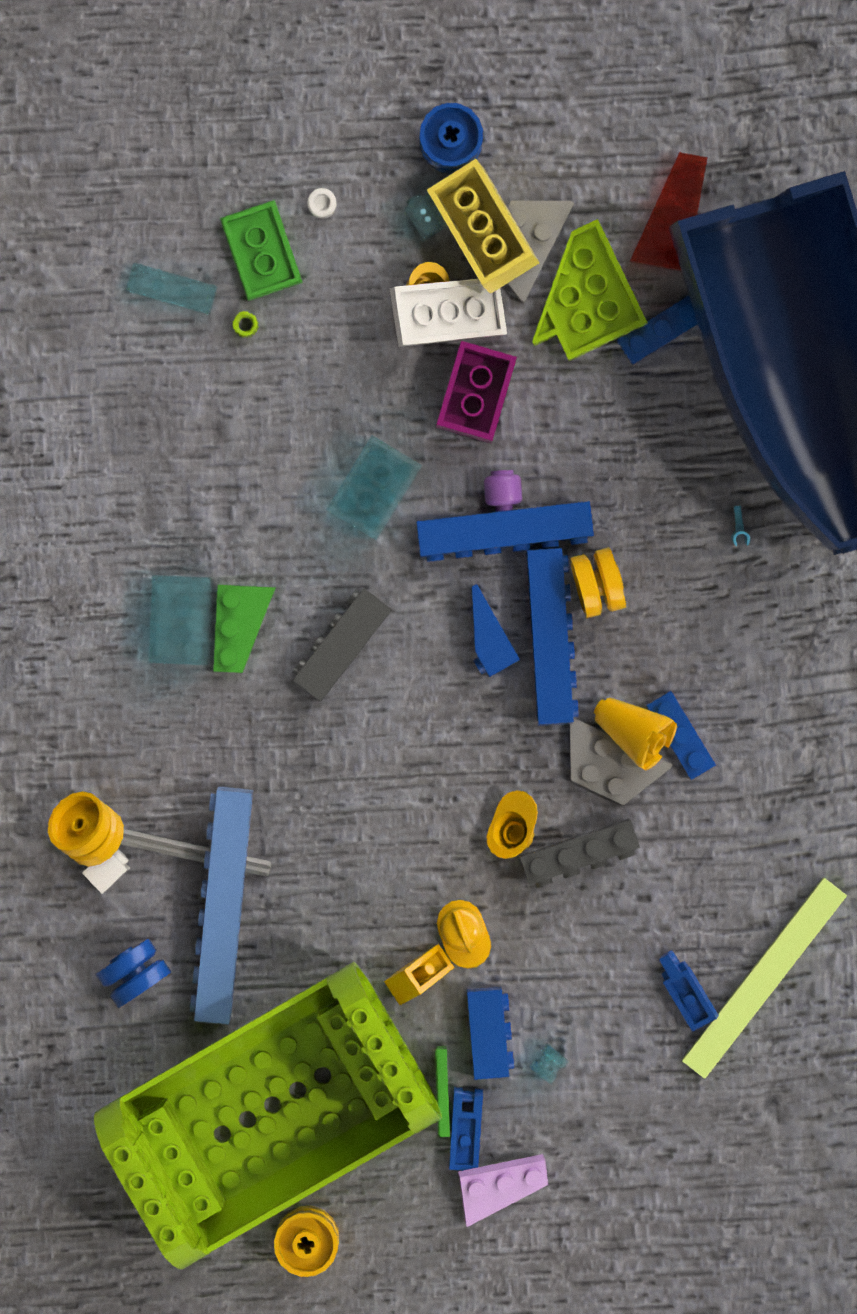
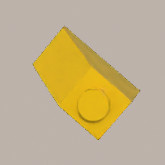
M437 944L399 969L384 982L398 1004L402 1005L421 995L455 967L441 946Z

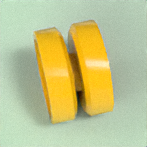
M610 547L594 552L595 570L592 569L590 560L585 554L569 558L577 594L586 619L601 615L602 603L600 596H603L606 607L611 612L626 608L622 577Z
M88 792L72 793L62 799L53 809L48 821V835L51 843L78 864L88 867L100 865L110 859L118 850L123 839L124 825L121 817L94 794Z
M299 1206L289 1211L280 1221L274 1238L275 1255L280 1265L289 1273L300 1277L316 1276L326 1271L334 1262L338 1251L339 1229L333 1217L321 1208ZM307 1237L308 1241L312 1242L310 1244L303 1243L302 1238Z

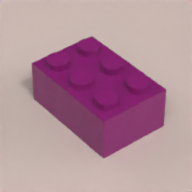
M461 341L436 428L492 444L517 357Z

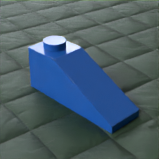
M476 584L471 588L474 647L477 658L473 661L481 675L487 673L491 677L520 659Z

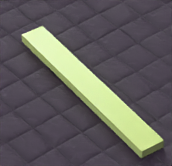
M824 877L820 880L718 1012L719 1017L709 1023L681 1059L682 1062L704 1079L709 1075L847 897L845 893Z

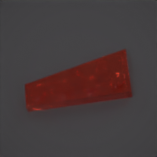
M679 152L631 257V263L682 272L669 227L679 220L698 214L708 157Z

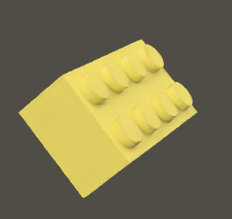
M474 159L427 189L479 281L490 294L539 264L537 257L497 189L477 159Z

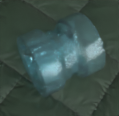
M546 1044L541 1050L542 1055L539 1059H534L529 1067L552 1085L557 1078L556 1073L560 1069H564L569 1060L555 1048Z

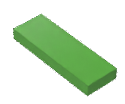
M436 1046L437 1102L442 1113V1119L438 1121V1136L450 1137L447 1046Z

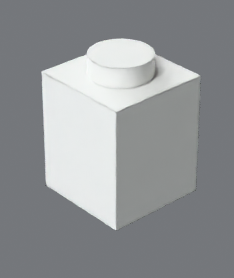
M118 849L110 859L100 865L88 867L82 874L103 894L130 869L126 864L129 859Z

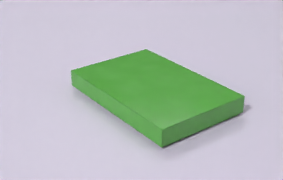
M275 200L220 218L248 302L303 283Z

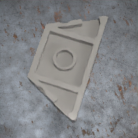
M510 201L507 208L539 261V264L508 283L520 302L525 303L574 206V202Z
M573 718L574 723L569 724L570 780L621 805H625L672 767V764L660 759L655 766L649 770H644L638 767L607 733Z

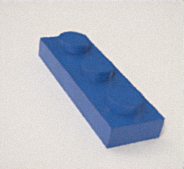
M687 296L647 321V325L624 335L617 342L631 365L644 359L698 325L690 297Z
M672 691L646 705L648 710L670 717L677 723L676 734L670 747L690 780L716 766Z

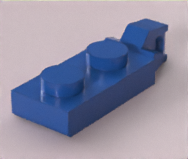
M673 950L663 954L659 958L665 969L661 973L664 978L663 984L691 1031H695L716 1020L719 1015L690 966L685 961L680 963Z

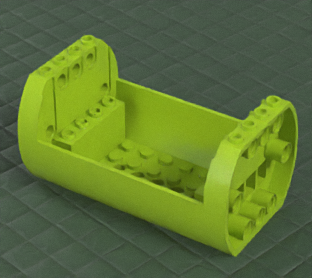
M352 962L100 1108L94 1114V1125L102 1151L162 1255L174 1267L182 1270L413 1134H417L441 1120L442 1113L427 1079L372 984L361 968L355 962ZM325 1067L329 1069L331 1079L328 1082L320 1083L316 1080L315 1071L318 1068ZM295 1082H301L306 1087V1094L300 1098L294 1097L290 1093V1086ZM273 1096L280 1100L281 1108L278 1111L270 1112L266 1109L265 1100L268 1097ZM245 1111L252 1112L256 1117V1123L250 1127L242 1125L239 1119L240 1114ZM217 1127H228L231 1137L227 1141L218 1140L214 1134Z

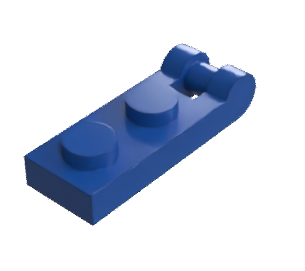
M454 1087L449 1170L463 1171L479 1167L483 1089L475 1088L474 1091H463L462 1087ZM462 1102L473 1103V1111H463Z

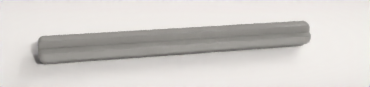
M124 829L121 841L122 845L203 863L205 851L211 852V848L127 829ZM247 856L245 872L265 877L270 874V861Z

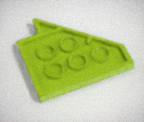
M598 219L571 232L532 340L533 345L536 346L557 336L568 361L574 360L648 323Z

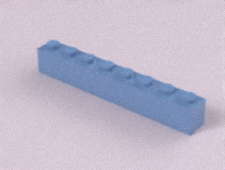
M218 787L216 794L211 793L209 811H214L213 823L208 822L206 839L212 840L211 852L205 851L204 869H209L208 880L202 881L201 897L206 898L205 909H200L198 926H203L202 938L197 937L195 955H200V966H194L193 983L198 984L197 995H191L190 1012H195L194 1021L229 1024L231 1020L253 790Z

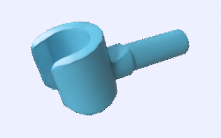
M734 506L736 525L731 540L737 546L736 537L739 534H744L746 537L745 543L749 545L750 536L744 531L741 506Z

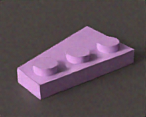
M543 1154L459 1171L458 1177L466 1227L547 1186V1170Z

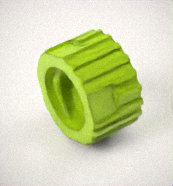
M248 311L239 312L234 321H232L235 333L242 338L252 337L259 328L256 316ZM247 318L252 321V327L248 331H243L239 328L241 319Z

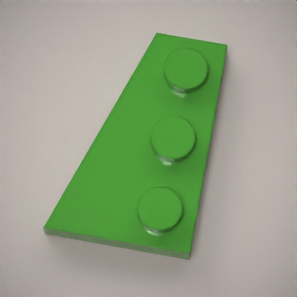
M218 585L213 672H244L276 587Z

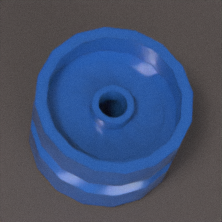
M445 103L434 107L426 114L420 126V149L423 158L432 168L442 173H454L474 159H478L482 151L483 128L480 119L470 108L459 103ZM448 136H454L456 138V141L451 142L450 139L446 141V138Z
M149 938L134 948L132 946L110 960L108 966L95 974L103 987H109L118 980H122L123 984L114 989L110 995L117 1008L122 1007L171 973L164 960H157L149 966H145L144 962L152 958L157 951Z

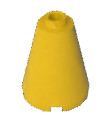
M612 697L606 700L602 699L594 709V714L596 715L595 722L638 767L644 770H649L660 761L663 756L659 752L663 746L669 748L676 734L677 723L670 717Z

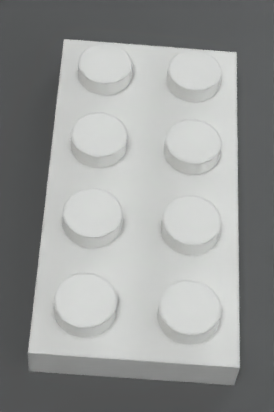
M479 279L390 288L398 347L495 337L507 334L500 288L490 294L482 286Z

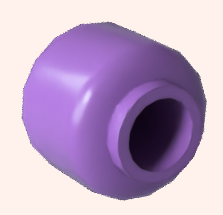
M513 470L491 471V476H487L484 479L486 504L495 506L496 512L513 510V505L519 504L522 501L521 477L514 474Z

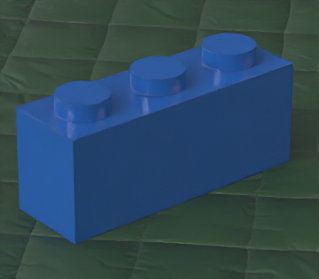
M502 987L467 989L474 1080L509 1077V1069H514L513 1051L507 1052L506 1040H512L511 1023H505L504 1011H509L508 993L502 994Z

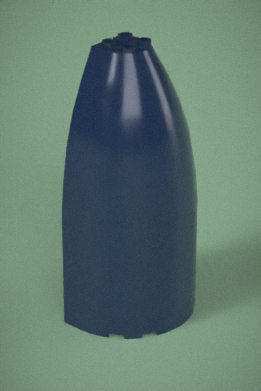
M843 171L790 187L774 198L735 209L734 204L679 220L669 227L713 375L726 408L747 451L776 495L829 551H833V555L857 550V209L846 172Z

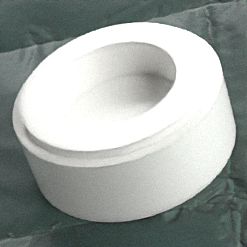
M325 188L314 190L309 195L307 201L310 213L320 219L330 217L335 212L337 206L334 194Z

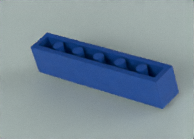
M590 501L416 521L420 557H426L427 562L444 560V555L455 554L456 559L473 557V551L484 550V555L501 554V548L513 547V552L531 550L530 545L541 543L542 549L559 547V541L570 540L571 545L587 544L588 538L594 536Z
M562 548L527 550L538 726L573 724V717H579L578 700H572L571 689L577 688L576 671H570V659H575L574 642H568V630H573L572 613H566V602L571 601L570 584L564 583V573H569L568 555H563Z

